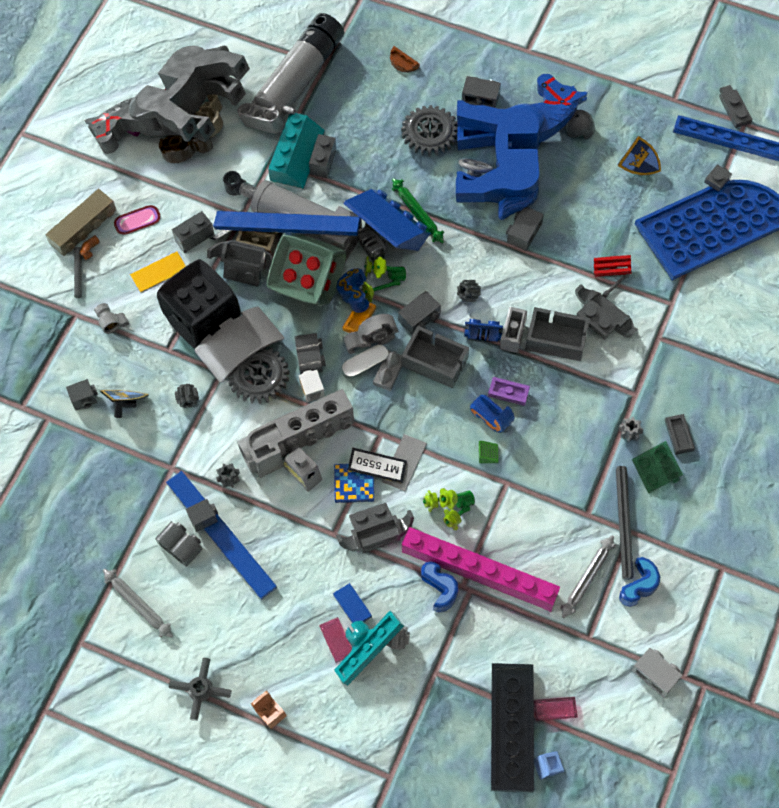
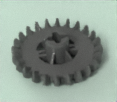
M429 105L428 108L426 106H422V109L416 108V112L411 111L410 116L407 115L405 121L402 122L401 132L402 138L405 139L404 143H409V149L415 146V153L421 149L422 156L425 151L428 152L429 157L432 151L437 156L438 149L444 154L445 147L450 150V143L455 145V140H457L458 124L455 121L456 118L451 116L449 111L445 113V108L439 110V106L433 108L432 105ZM429 121H431V137H429ZM418 126L422 129V131H417ZM441 127L443 128L442 133L438 131Z
M265 347L242 362L227 377L229 379V386L233 385L232 392L237 391L236 395L238 398L243 394L244 402L250 397L251 404H253L255 398L261 404L262 398L267 403L269 402V396L276 399L275 392L281 395L282 390L280 387L286 389V384L283 381L289 382V377L286 375H289L290 371L285 369L288 368V363L284 362L285 358L283 356L279 357L280 352L273 353V348L267 351ZM262 363L267 364L270 368L266 369ZM248 370L249 375L244 376L245 371ZM272 372L271 378H269L267 375Z

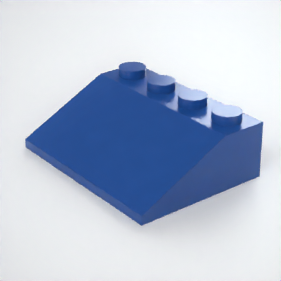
M370 189L345 200L343 203L396 248L419 251L431 234L426 230V225L420 221L416 222L410 212L400 209L401 205L394 200H389L387 198L388 194L381 189Z

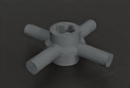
M202 658L199 677H195L190 683L173 680L169 682V689L188 691L189 696L193 699L190 720L198 721L201 703L211 695L231 697V689L213 687L211 681L207 678L211 661L209 658ZM203 685L204 690L198 693L196 688L200 689V686Z

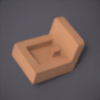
M265 691L251 703L258 716L270 729L287 716L268 691Z

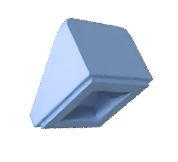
M557 751L542 754L534 759L539 779H545L565 772Z

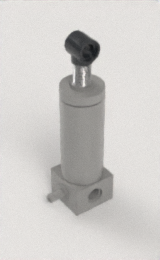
M229 171L223 177L225 190L229 195H244L252 199L251 210L253 212L359 217L354 212L338 206L334 212L267 180H264L256 187L247 183L236 171ZM360 218L361 221L359 227L362 228V219ZM299 233L345 250V262L359 242L357 236Z

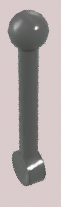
M630 274L623 275L603 293V296L606 298L625 278H629Z

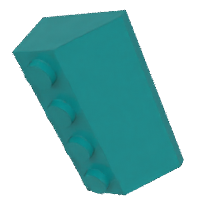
M298 113L289 114L268 168L270 181L304 189L310 174L309 161L318 134L324 135L325 130L308 116Z

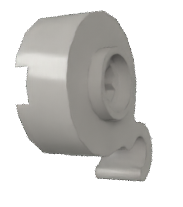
M380 314L363 321L359 325L357 332H351L344 337V342L348 353L353 354L355 353L353 349L355 347H371V343H378V345L386 344L395 338L394 334L399 331L392 315Z

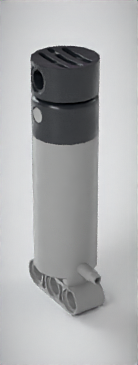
M326 13L317 14L256 94L252 103H244L238 107L237 112L245 126L275 134L280 133L284 129L285 124L282 119L287 113H296V109L292 108L293 104L344 37V29L334 17Z

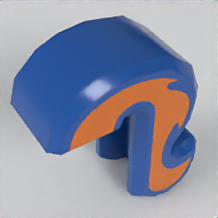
M480 395L470 405L471 412L477 418H482L490 429L498 433L504 432L515 419L514 413L509 406L502 410L486 395Z

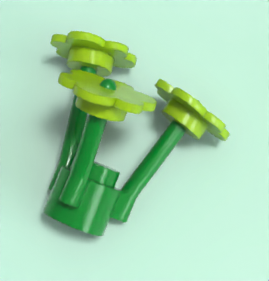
M369 256L366 257L364 265L366 278L372 269L377 278H381L382 274L388 271V278L393 281L374 288L367 284L366 281L363 282L362 289L365 293V298L369 302H372L375 291L398 286L400 281H405L406 269L404 266H386V260H383L382 257H378L374 261V265H372V262H369Z

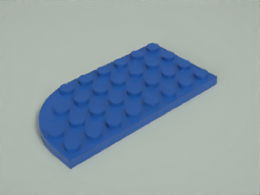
M729 180L719 192L709 186L635 220L634 224L671 280H674L779 231V194L771 188L754 181Z

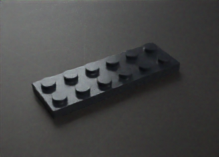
M492 663L491 791L534 793L533 664Z

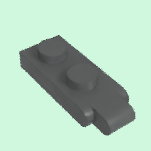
M731 85L721 87L719 98L734 127L738 128L751 124L753 119L736 89L733 90Z

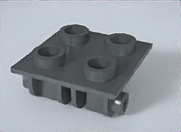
M365 223L364 228L359 227L357 237L360 240V245L373 263L378 257H382L384 260L387 251L385 241L379 237L376 230Z

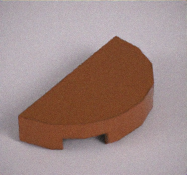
M393 46L390 52V61L395 69L401 72H412L420 68V64Z

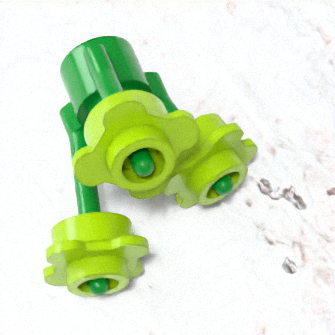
M442 488L440 489V497H437L435 492L431 493L428 490L425 496H423V503L429 512H432L434 508H438V502H440L442 508L448 507L452 509L450 511L444 510L445 517L443 520L448 527L458 530L457 525L462 521L460 516L471 510L470 506L475 504V498L470 490L456 494L454 490ZM456 505L458 508H462V510L457 512L453 508Z

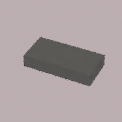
M684 414L666 417L664 421L675 455L694 451L695 447Z

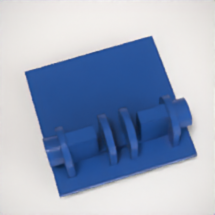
M469 319V322H465V326H468L469 330L465 329L464 337L477 340L478 329H480L479 340H481L483 329L486 330L485 341L487 340L488 330V341H501L502 333H499V330H503V326L500 325V322L488 321V324H483L478 319Z

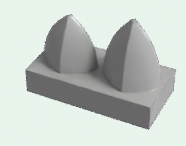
M388 350L389 354L382 361L373 380V385L391 391L402 366L401 355L397 354L396 351Z

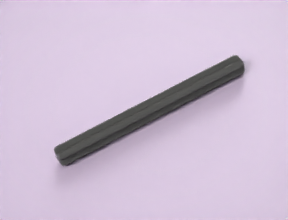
M617 466L616 484L622 578L632 579L634 573L627 467Z

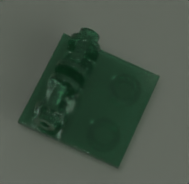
M666 441L632 459L648 493L671 481L676 483L680 481L679 477L683 476Z

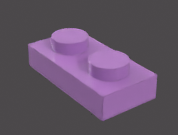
M493 377L488 397L525 406L530 386Z

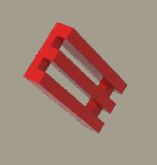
M631 255L594 258L595 277L632 274Z

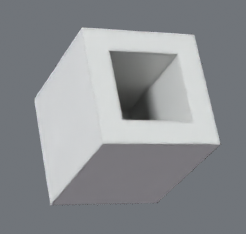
M308 370L299 375L300 384L307 403L325 397L324 388L317 370Z

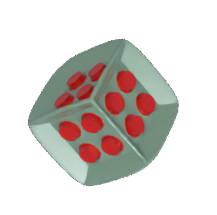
M291 232L284 233L272 260L267 287L277 293L305 303L326 306L330 304L336 292L337 281L341 277L346 260V251L311 237Z

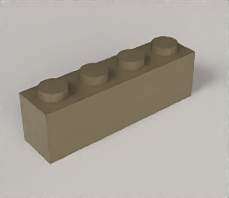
M98 188L45 234L49 244L65 256L78 243L85 240L93 230L99 228L107 218L114 214L116 211L114 201Z

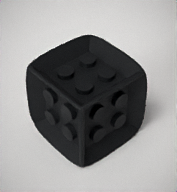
M201 259L181 269L157 291V299L161 311L172 327L194 349L207 335L213 336L221 329L219 325L229 318L234 320L241 316L239 302L232 289L211 266Z

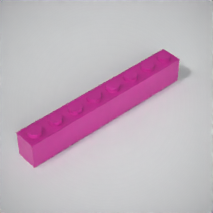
M409 527L402 542V553L425 562H436L442 569L550 612L553 609L560 590L558 585Z

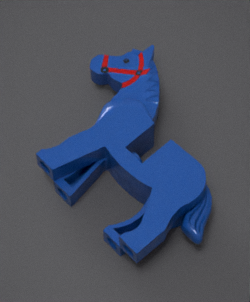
M542 74L537 78V92L543 97V102L523 103L507 109H498L485 105H471L463 100H457L458 150L495 145L496 169L480 177L466 174L463 171H457L456 203H498V217L500 220H504L533 204L539 195L538 148L540 143L555 135L569 122L576 112L578 105L587 100L588 92L577 91L574 86L562 85L550 74Z

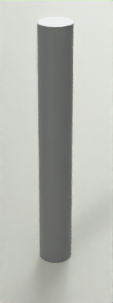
M80 247L74 248L75 298L82 297Z

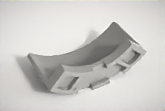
M259 306L242 311V316L234 320L229 318L219 325L221 328L213 336L207 335L194 350L219 382H224L242 362L259 350L273 343L283 341L284 336Z

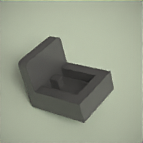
M717 164L705 178L704 183L719 192L731 179L732 173Z

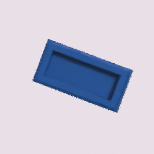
M350 583L333 593L334 598L351 623L355 621L365 622L372 617Z

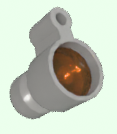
M102 303L94 309L99 318V325L106 334L113 333L120 327L129 324L124 313H112L106 303Z

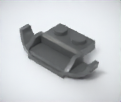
M234 240L217 243L207 250V258L221 257V261L224 262L223 278L257 287L260 284L261 271L263 272L265 268L270 269L274 257L263 247Z
M582 284L575 289L577 298L584 305L577 312L576 316L590 318L588 327L603 339H606L614 330L627 338L631 337L638 330L634 327L630 316L611 303L600 292L586 289Z
M383 503L349 515L353 530H351L352 536L341 537L339 534L336 535V538L344 549L365 553L400 541V537L406 534L409 527L412 526L414 516L412 511L408 510L403 518L398 519L396 515H391L387 504Z

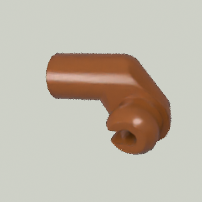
M96 235L82 244L80 255L85 260L93 256L90 251L91 248L100 243Z

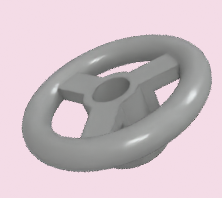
M460 159L458 162L461 167L468 169L467 174L475 177H480L481 173H488L493 170L491 165L477 160Z

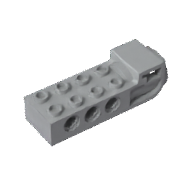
M341 389L254 429L248 436L237 441L250 472L256 471L260 478L283 468L282 457L292 453L296 448L314 445L319 439L331 437L341 429L346 430L354 424L353 407L344 390Z

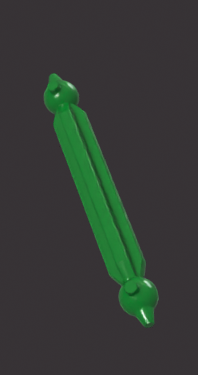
M393 178L392 190L398 191L399 196L417 219L427 226L426 230L433 235L432 241L443 244V234L445 232L443 230L438 231L436 224L410 191L403 187L404 180Z

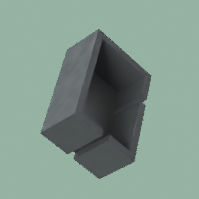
M534 307L525 350L581 361L590 318L554 311L553 322L549 323L551 310Z
M417 326L401 355V366L453 388L460 375V371L463 370L469 358V347L439 334H436L435 345H433V332Z

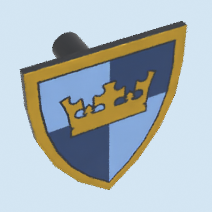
M637 136L617 165L632 174L650 175L661 172V164L657 152L650 143L640 136Z
M100 390L105 397L115 402V418H122V408H135L137 405L136 400L149 396V394L134 391Z

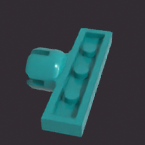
M389 611L373 629H370L363 621L351 623L352 628L355 630L353 633L349 627L346 629V638L352 645V650L334 671L347 686L404 627L403 623L392 611Z

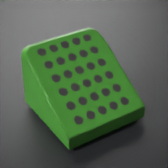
M479 441V463H498V444Z

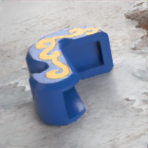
M359 268L351 269L344 273L337 281L336 286L342 300L349 303L351 309L357 313L364 312L369 307V301L365 299V293L358 289L367 279L363 270Z

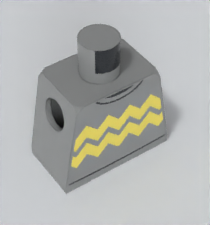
M300 447L296 448L284 459L283 467L307 492L322 481L317 464Z

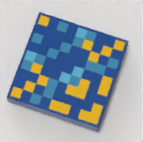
M334 464L335 503L374 502V476L349 471V464Z

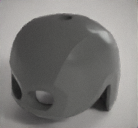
M576 110L573 117L565 125L567 135L572 138L583 135L584 139H589L595 131L592 116L587 111Z

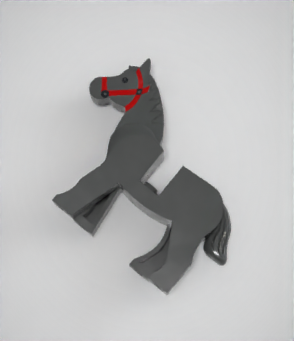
M225 45L206 50L199 46H186L174 52L158 72L166 90L146 85L135 97L122 101L99 116L88 118L84 121L89 125L88 128L93 136L96 137V141L102 151L106 154L113 153L118 149V141L127 131L140 132L147 136L179 135L187 142L194 137L206 142L214 133L215 128L209 117L194 114L203 104L207 95L223 96L232 105L236 106L246 94L240 80L250 68L244 55L229 52L228 47Z

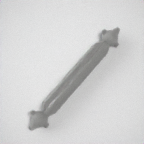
M613 535L601 540L602 547L597 550L568 597V603L561 605L562 618L576 612L574 606L582 599L607 558L609 550L616 547Z
M103 569L105 583H112L113 588L149 624L159 629V636L161 638L163 636L173 637L171 624H164L162 618L122 579L117 578L115 569L112 571Z

